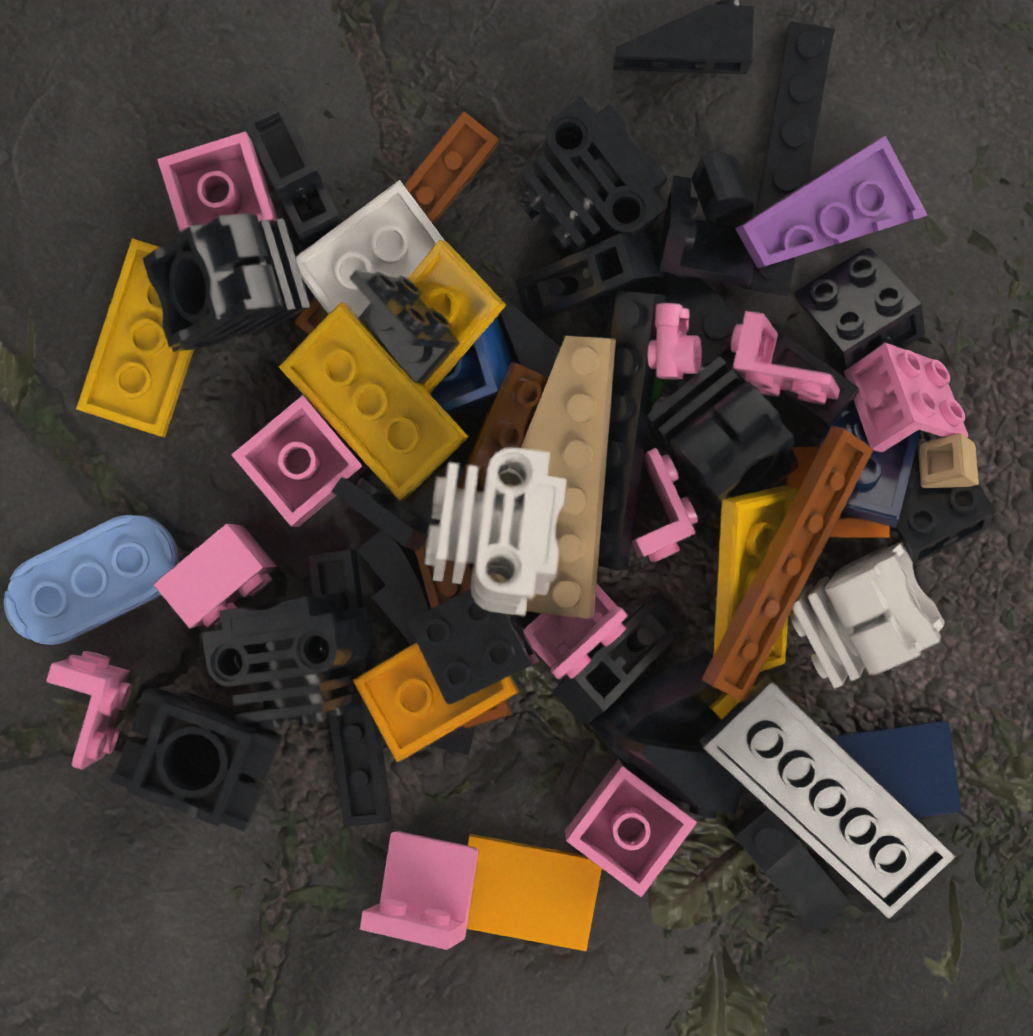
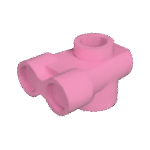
M656 304L655 327H657V340H651L648 346L649 367L656 369V377L665 380H683L684 374L699 373L702 361L700 338L698 335L686 336L689 328V309L682 308L680 304Z

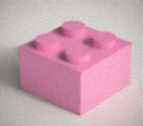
M246 131L157 159L180 232L191 225H205L216 217L223 215L255 214L258 221L269 220L270 223L278 219L256 147Z
M303 395L232 454L233 458L285 520L295 527L302 525L336 496L331 491L342 476L354 481L366 470V466Z
M226 524L153 585L189 628L202 625L209 628L214 624L218 626L222 623L220 611L237 608L234 602L240 597L246 598L249 595L253 597L273 581L269 573L277 565L244 525Z
M618 759L565 829V837L568 843L638 896L642 897L696 825L697 821L688 810Z

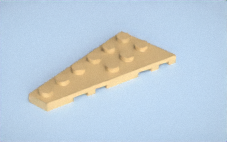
M565 336L521 446V449L550 452L547 476L567 479L564 504L558 513L555 524V538L559 549L556 576L554 580L549 581V589L546 595L533 594L532 599L527 598L526 611L585 619L594 617L616 339ZM506 483V486L515 487L512 484ZM488 575L490 579H499L500 583L507 582L502 575Z

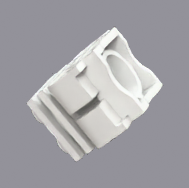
M506 448L497 452L490 461L483 492L475 491L478 473L477 466L468 465L465 488L458 489L455 488L458 464H448L447 478L437 477L432 519H439L441 523L440 526L430 524L425 565L435 566L434 581L443 580L446 560L455 561L452 583L457 584L462 583L465 564L473 563L471 595L475 603L482 609L491 612L525 616L527 598L532 599L533 594H547L549 581L554 580L556 576L559 549L555 538V524L558 513L564 504L567 482L565 478L547 476L550 452L521 448ZM503 483H509L514 485L515 487H509L504 485ZM488 575H502L507 580V582H494L488 577Z
M902 541L890 547L886 545L843 566L835 572L831 580L826 576L820 579L815 587L812 584L803 587L792 608L794 611L790 612V618L795 630L801 637L807 635L815 651V654L811 655L817 672L823 679L828 677L834 689L844 684L847 675H849L851 681L860 678L864 667H866L869 675H874L920 656L921 650L940 642L941 636L938 631L944 626V620L934 601L921 590L916 581L913 561Z

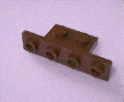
M515 362L510 364L494 403L489 404L463 465L464 473L458 489L465 488L468 465L478 467L475 491L483 492L488 467L495 454L506 448H521L549 379L547 376Z

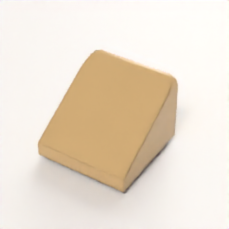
M958 433L918 443L921 487L946 488L978 485L976 447L974 442L965 435Z

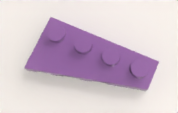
M884 136L876 139L735 229L756 267L761 268L928 215L887 137Z

